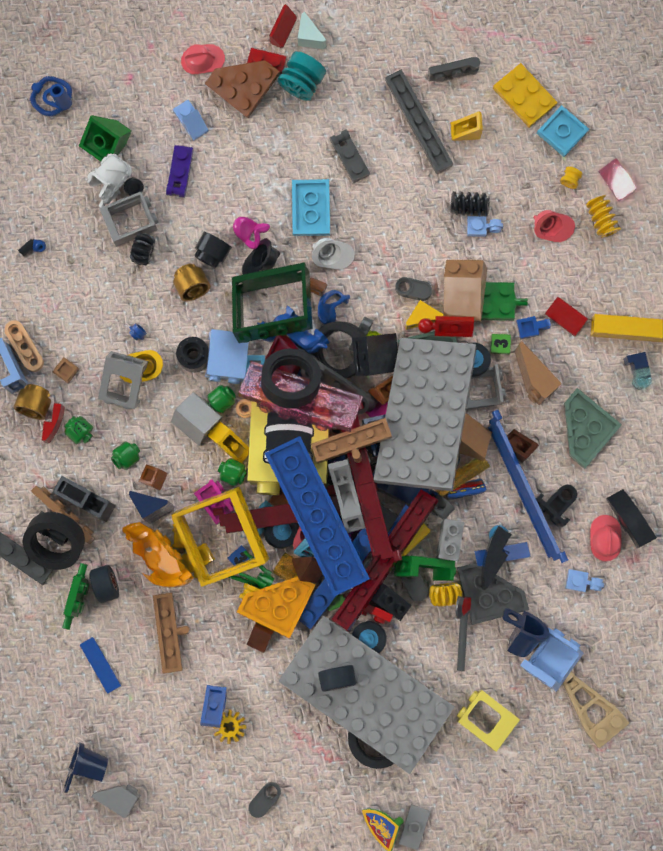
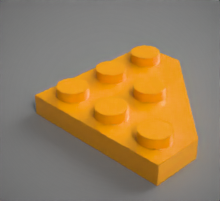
M297 576L247 593L236 613L290 639L315 584L300 581Z

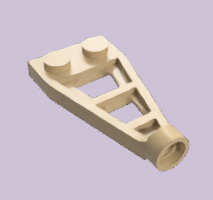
M572 671L563 682V686L584 731L600 749L630 723L617 707L577 678ZM579 689H584L591 697L583 706L580 705L575 697V692ZM592 704H598L606 712V715L596 724L592 723L587 715V709Z

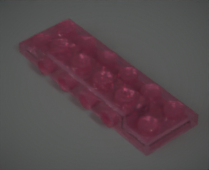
M251 361L238 392V397L257 402V407L264 413L272 411L278 413V416L283 419L291 417L297 419V422L302 425L310 423L316 425L315 427L320 431L332 430V427L351 432L363 396L320 383L318 394L309 404L299 408H283L269 401L264 395L261 388L263 365ZM278 369L271 376L273 383L279 389L286 392L301 391L310 382V379Z

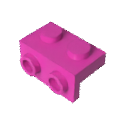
M211 479L208 484L194 494L199 501H203L221 494L224 488L219 481L214 482ZM230 498L204 507L216 525L220 523L219 515L214 516L213 508L223 507L224 514L235 512Z

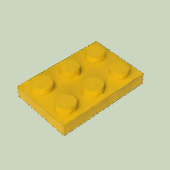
M522 63L493 85L494 91L529 128L558 103Z

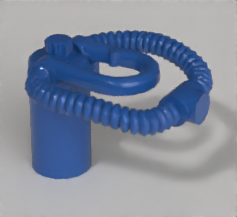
M46 76L39 82L32 84L30 103L40 114L52 117L71 107L72 88L66 81L54 76ZM48 81L58 83L52 85L43 93V101L47 105L57 108L53 111L44 110L35 100L36 95L39 94L43 85ZM49 93L55 102L47 100V95Z

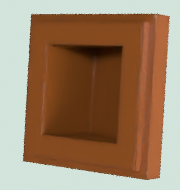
M311 277V293L322 297L328 284Z
M146 464L139 482L161 490L167 473Z

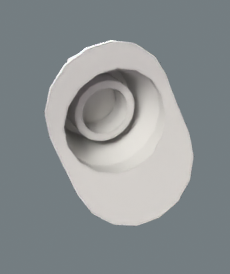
M322 238L318 242L313 243L312 260L317 266L343 269L348 267L354 260V250L345 242L335 241L331 238Z

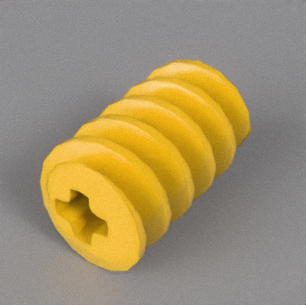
M606 195L596 197L586 204V207L590 208L589 214L593 215L591 220L596 222L594 224V228L598 229L596 233L601 238L611 236L621 230V227H614L618 220L612 221L616 214H609L613 207L606 206L611 202L610 200H604Z

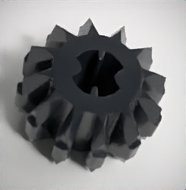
M140 232L137 234L130 252L132 262L145 266L150 262L156 242L153 236Z

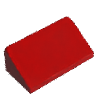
M286 4L283 5L269 35L270 43L279 48L284 47L297 20V16Z
M559 297L555 299L545 313L546 316L573 336H576L588 320L587 317Z

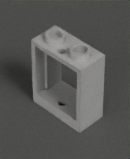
M142 192L99 208L116 247L135 240L139 232L149 234L157 231L155 224L158 223L155 213H150V201L148 196H143ZM141 203L150 224L119 236L111 215Z

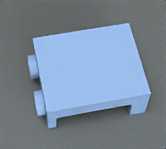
M211 329L208 338L210 341L205 377L214 382H220L221 379L228 380V383L240 384L246 375L249 342L238 343L231 331Z
M0 338V355L10 373V376L1 379L0 382L7 391L13 394L25 388L28 382L11 346Z
M548 628L549 635L547 639L539 645L529 661L524 659L520 666L557 692L584 653L579 648L581 646L573 639L568 641L564 638L565 635L556 628L554 630Z

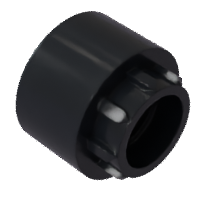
M204 231L195 246L197 250L195 257L201 262L216 268L219 263H224L232 247L218 237Z
M188 337L179 343L176 357L181 367L186 371L192 373L200 372L207 367L209 348L202 339ZM191 351L198 352V356L195 359L189 358Z

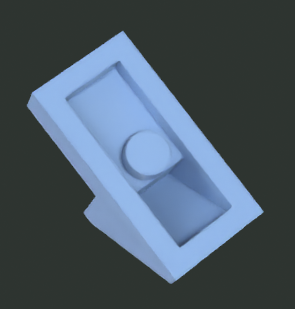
M189 100L173 109V112L193 141L209 131L197 109H194Z

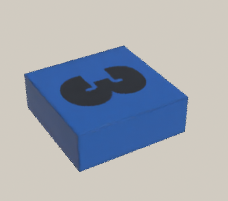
M242 545L227 557L233 565L247 561L249 558L244 554L246 549Z

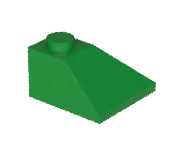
M91 115L79 147L101 162L108 154H120L126 146L132 130L117 120Z

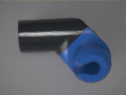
M30 239L18 251L25 257L30 251L43 252L46 249V244L42 240Z

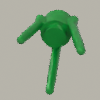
M244 551V554L249 559L254 558L249 552ZM263 565L258 567L264 573L259 572L256 578L242 572L239 575L244 578L235 575L228 577L259 589L271 586L274 581V577L270 576L272 571L266 569Z

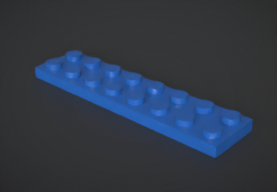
M299 436L266 452L267 460L333 596L335 597L369 580L370 578L301 437Z

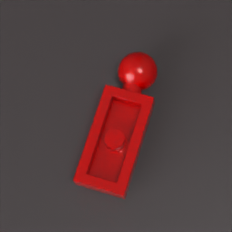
M435 316V322L428 318H423L418 323V329L422 333H429L434 330L435 336L473 337L474 317Z

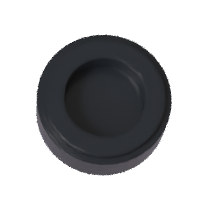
M135 177L126 180L124 184L126 194L131 196L138 192H143L144 185L141 180Z

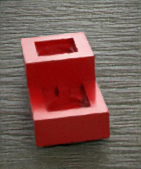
M54 403L52 422L44 421L42 441L45 443L52 441L61 425L65 406L62 404Z

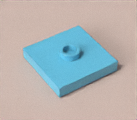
M561 105L536 134L565 157L585 136L589 128Z

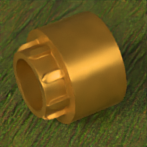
M186 264L177 269L174 274L173 284L182 301L196 300L205 295L211 287L203 269L196 267L195 264Z
M28 384L24 389H20L13 409L26 417L44 420L51 404L50 393L41 386Z

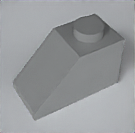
M128 784L127 786L121 785L97 791L91 797L123 818H126L141 795L137 793L138 790Z

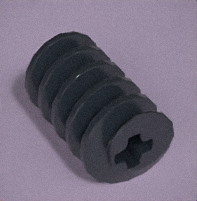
M453 191L451 194L450 213L454 210L455 215H458L459 211L462 210V214L465 216L467 210H469L470 216H473L474 211H477L478 216H480L482 211H484L487 217L489 214L490 197L487 198L484 192L481 197H479L478 192H475L473 197L471 192H468L466 197L463 192H460L457 197L456 192Z

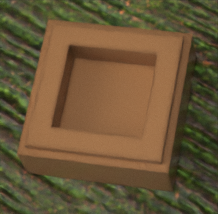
M63 357L52 372L69 384L79 371V368Z

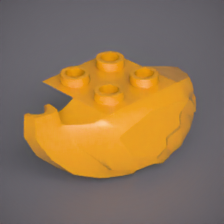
M140 522L131 523L122 528L123 533L126 534V539L133 542V553L141 556L147 567L154 571L150 575L143 573L147 580L154 585L162 587H180L188 585L194 577L187 568L184 569V564L181 561L183 557L176 549L174 550L170 546L172 542L166 535L163 536L158 529L154 531ZM151 547L153 550L147 552L146 548Z

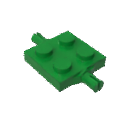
M486 282L482 320L514 321L516 306H527L528 298H516L514 283Z
M80 563L78 573L73 577L63 613L65 615L63 629L70 630L74 617H78L83 612V597L88 594L90 587L88 579L85 578L87 564Z

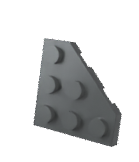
M473 563L457 567L464 597H471L469 616L472 625L503 617L505 608H509L517 613L529 610L525 592L522 589L496 575L489 587L484 590L481 588L482 566Z

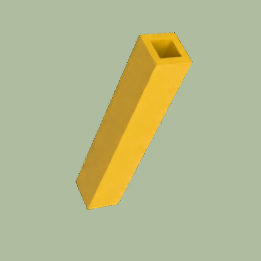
M594 314L591 318L590 336L663 342V319Z

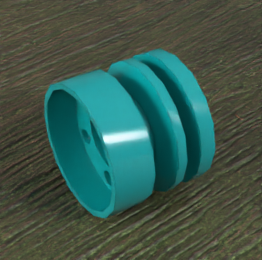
M295 51L287 62L288 68L282 70V74L279 75L277 82L291 95L301 100L309 101L317 90L316 85L320 84L326 75V69L320 62L308 54Z

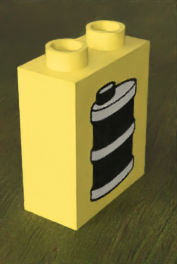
M252 388L247 480L251 485H257L256 494L280 495V484L265 453L299 436L325 488H328V460L317 463L311 444L329 438L332 399L330 390H319L316 397L303 407L283 408L269 401L264 395L262 388ZM281 389V390L286 391V392H298V391H301V390H303V389Z

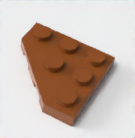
M265 60L216 68L205 82V85L245 117L249 118L281 72Z

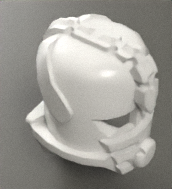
M108 154L107 157H104L100 163L101 166L98 169L95 168V171L90 172L87 177V183L92 187L98 186L101 183L104 185L99 194L101 198L100 208L104 207L105 204H109L113 199H116L118 194H121L119 188L130 178L132 173L131 166L116 154Z

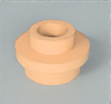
M242 399L237 403L236 412L240 417H251L252 401ZM248 406L249 410L247 412H243L242 407Z

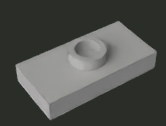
M411 804L399 844L418 850L430 814L429 810Z

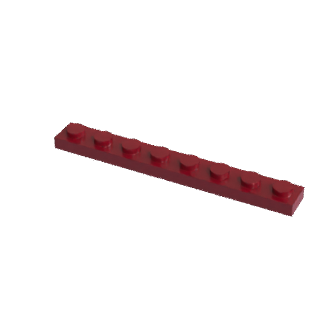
M422 489L389 535L392 552L400 550L401 555L438 503L436 498ZM380 555L373 558L366 568L370 579L353 587L331 619L333 622L348 632L351 630L397 563L394 561V557L382 560Z

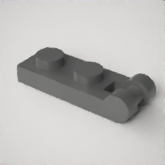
M471 57L429 67V82H439L451 76L453 78L460 77L468 72L475 75L479 70L480 59L478 57Z
M347 129L341 131V134L329 137L353 184L370 175ZM345 141L346 145L341 147L339 143Z

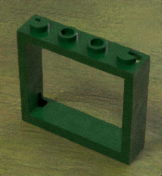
M305 262L232 277L233 334L238 343H247L253 340L267 339L269 337L283 336L289 333L313 329L310 273ZM302 281L304 316L244 327L243 293Z

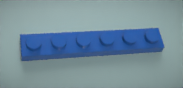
M366 528L362 529L352 542L361 562L371 551ZM326 579L322 581L309 598L299 618V621L310 630L335 598Z

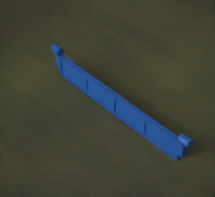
M495 410L492 412L493 418L489 420L490 426H488V429L492 432L491 436L548 558L552 557L553 561L560 559L561 563L568 561L565 551L560 552L499 421L502 419L499 410Z

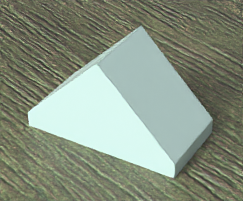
M303 12L298 32V46L324 50L326 48L325 37L308 15Z

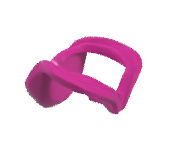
M238 217L233 223L235 235L250 249H256L260 243V233H265L270 229L269 224H257L248 217ZM253 232L255 236V242L250 241V237Z

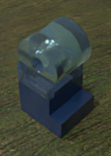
M646 352L628 355L623 358L625 366L630 365L633 387L638 390L647 388L651 384L652 378Z

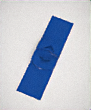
M527 542L505 545L502 550L508 554L505 561L531 557ZM486 549L474 551L478 566H482Z
M91 637L80 644L107 694L120 687L118 679L95 639Z

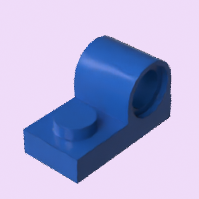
M207 685L200 722L201 726L221 728L227 697L226 687Z

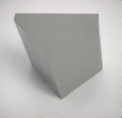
M193 392L175 409L171 423L197 445L201 446L208 437L207 434L223 416Z

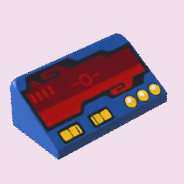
M482 479L456 483L453 486V491H445L447 500L482 494L486 491V486Z

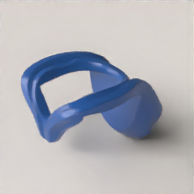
M337 290L325 293L318 303L320 322L324 325L335 322V307L343 302L348 304L350 295H343ZM334 294L340 298L336 302L326 304V300Z

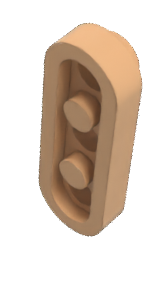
M16 320L8 322L4 329L5 334L25 368L31 372L41 370L44 360L24 326ZM17 328L19 330L18 333L13 334V330ZM24 344H28L26 350H22ZM33 360H37V364L35 366L31 365Z

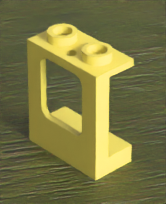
M483 690L474 691L468 699L470 701L469 705L466 708L463 706L456 715L458 717L457 722L497 752L520 719ZM480 700L484 701L501 716L498 723L488 734L468 720L469 713Z

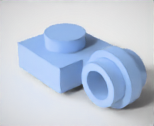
M486 216L467 217V236L486 237V229H489L491 233H500L501 229H503V223H501L500 219H492L489 224H486Z
M568 569L565 589L586 592V586L590 585L591 590L601 591L604 588L603 579L593 577L591 581H587L589 573Z

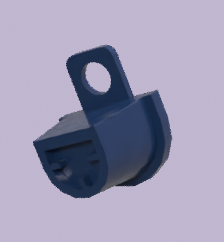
M505 608L503 620L516 626L509 638L507 651L519 657H527L539 643L547 639L549 630L545 623L533 614L524 611L521 615L509 608ZM508 615H513L517 621L512 620Z
M79 742L68 768L69 772L63 792L68 793L73 775L102 782L108 758L85 748L84 743Z

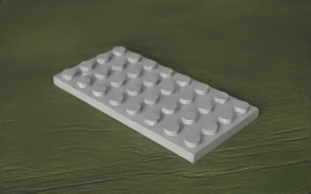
M400 338L385 416L392 438L380 443L374 474L375 483L453 491L477 349L476 344Z
M324 615L279 679L281 684L409 774H411L455 707ZM353 665L356 685L322 692L318 675L319 671Z

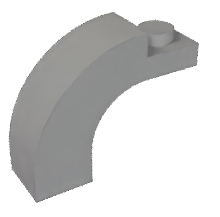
M348 460L328 464L347 533L364 529L365 524Z

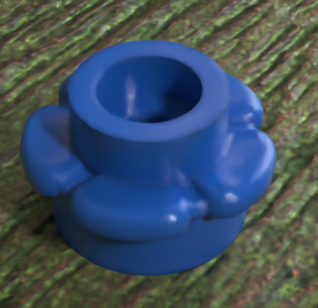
M137 323L129 327L131 330L129 334L135 340H143L147 334Z

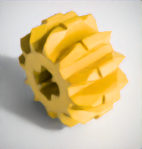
M453 582L432 585L429 592V598L434 606L456 605L457 597L463 596L460 584Z
M229 709L227 717L223 711L220 731L214 733L215 736L222 734L220 742H223L225 737H227V743L231 744L232 737L235 742L239 741L236 734L242 737L245 735L244 732L240 731V729L247 728V725H240L245 718L237 719L240 712L237 711L233 717L232 709ZM233 722L235 729L228 732L225 723Z

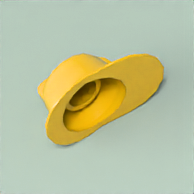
M145 350L128 355L148 361L147 368L143 372L142 382L152 380L161 373L163 360L156 351ZM120 376L125 382L132 383L131 379Z

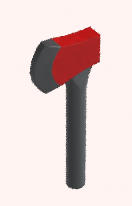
M458 596L456 601V618L460 619L457 671H465L468 614L471 610V597Z

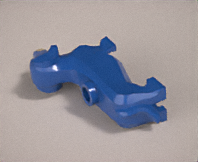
M287 305L286 313L278 315L272 322L299 316ZM259 320V321L257 322L258 325L265 323L264 321H261V320ZM315 329V335L309 333L308 330L286 334L296 346H300L308 353H316L321 348L327 349L328 346L326 344L330 343L318 329ZM276 336L269 337L263 340L267 342H273Z

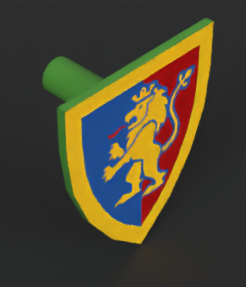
M363 809L362 813L365 822L375 839L384 849L392 851L400 825L404 823L403 819L398 817L393 820L386 813L379 810Z

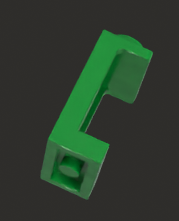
M402 556V560L395 564L394 576L418 577L419 567L433 569V581H453L456 575L455 561L419 556Z

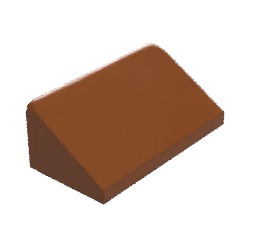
M393 374L368 390L382 405L386 404L389 400Z

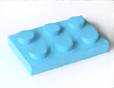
M329 179L292 180L293 236H330Z

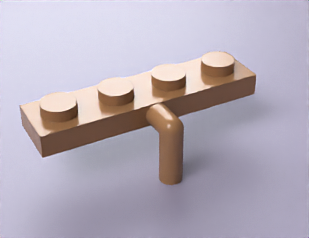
M386 418L317 441L312 443L311 446L317 463L350 452L354 461L360 463L362 457L359 449L390 439L392 435Z
M35 486L31 490L53 512L64 514L77 523L80 520L74 513L68 514L64 510L66 506L58 499L54 501L50 497L52 493L44 486L42 488ZM79 524L83 530L85 542L91 544L95 540L92 536L94 532L87 525L82 527Z
M172 592L152 595L162 673L183 671L178 635L189 634L191 628L189 626L177 628Z

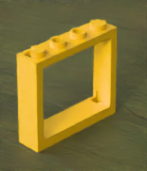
M240 487L176 510L171 515L174 522L172 525L178 530L180 544L187 551V560L189 564H192L195 570L194 577L198 579L201 587L263 565L269 560ZM230 498L255 558L209 574L184 515Z

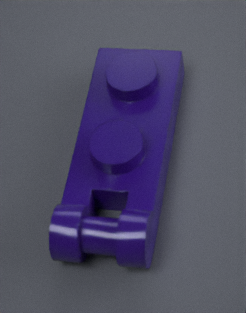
M174 146L166 195L172 196L175 194L185 198L194 151L193 147ZM175 183L181 184L180 188L174 187Z

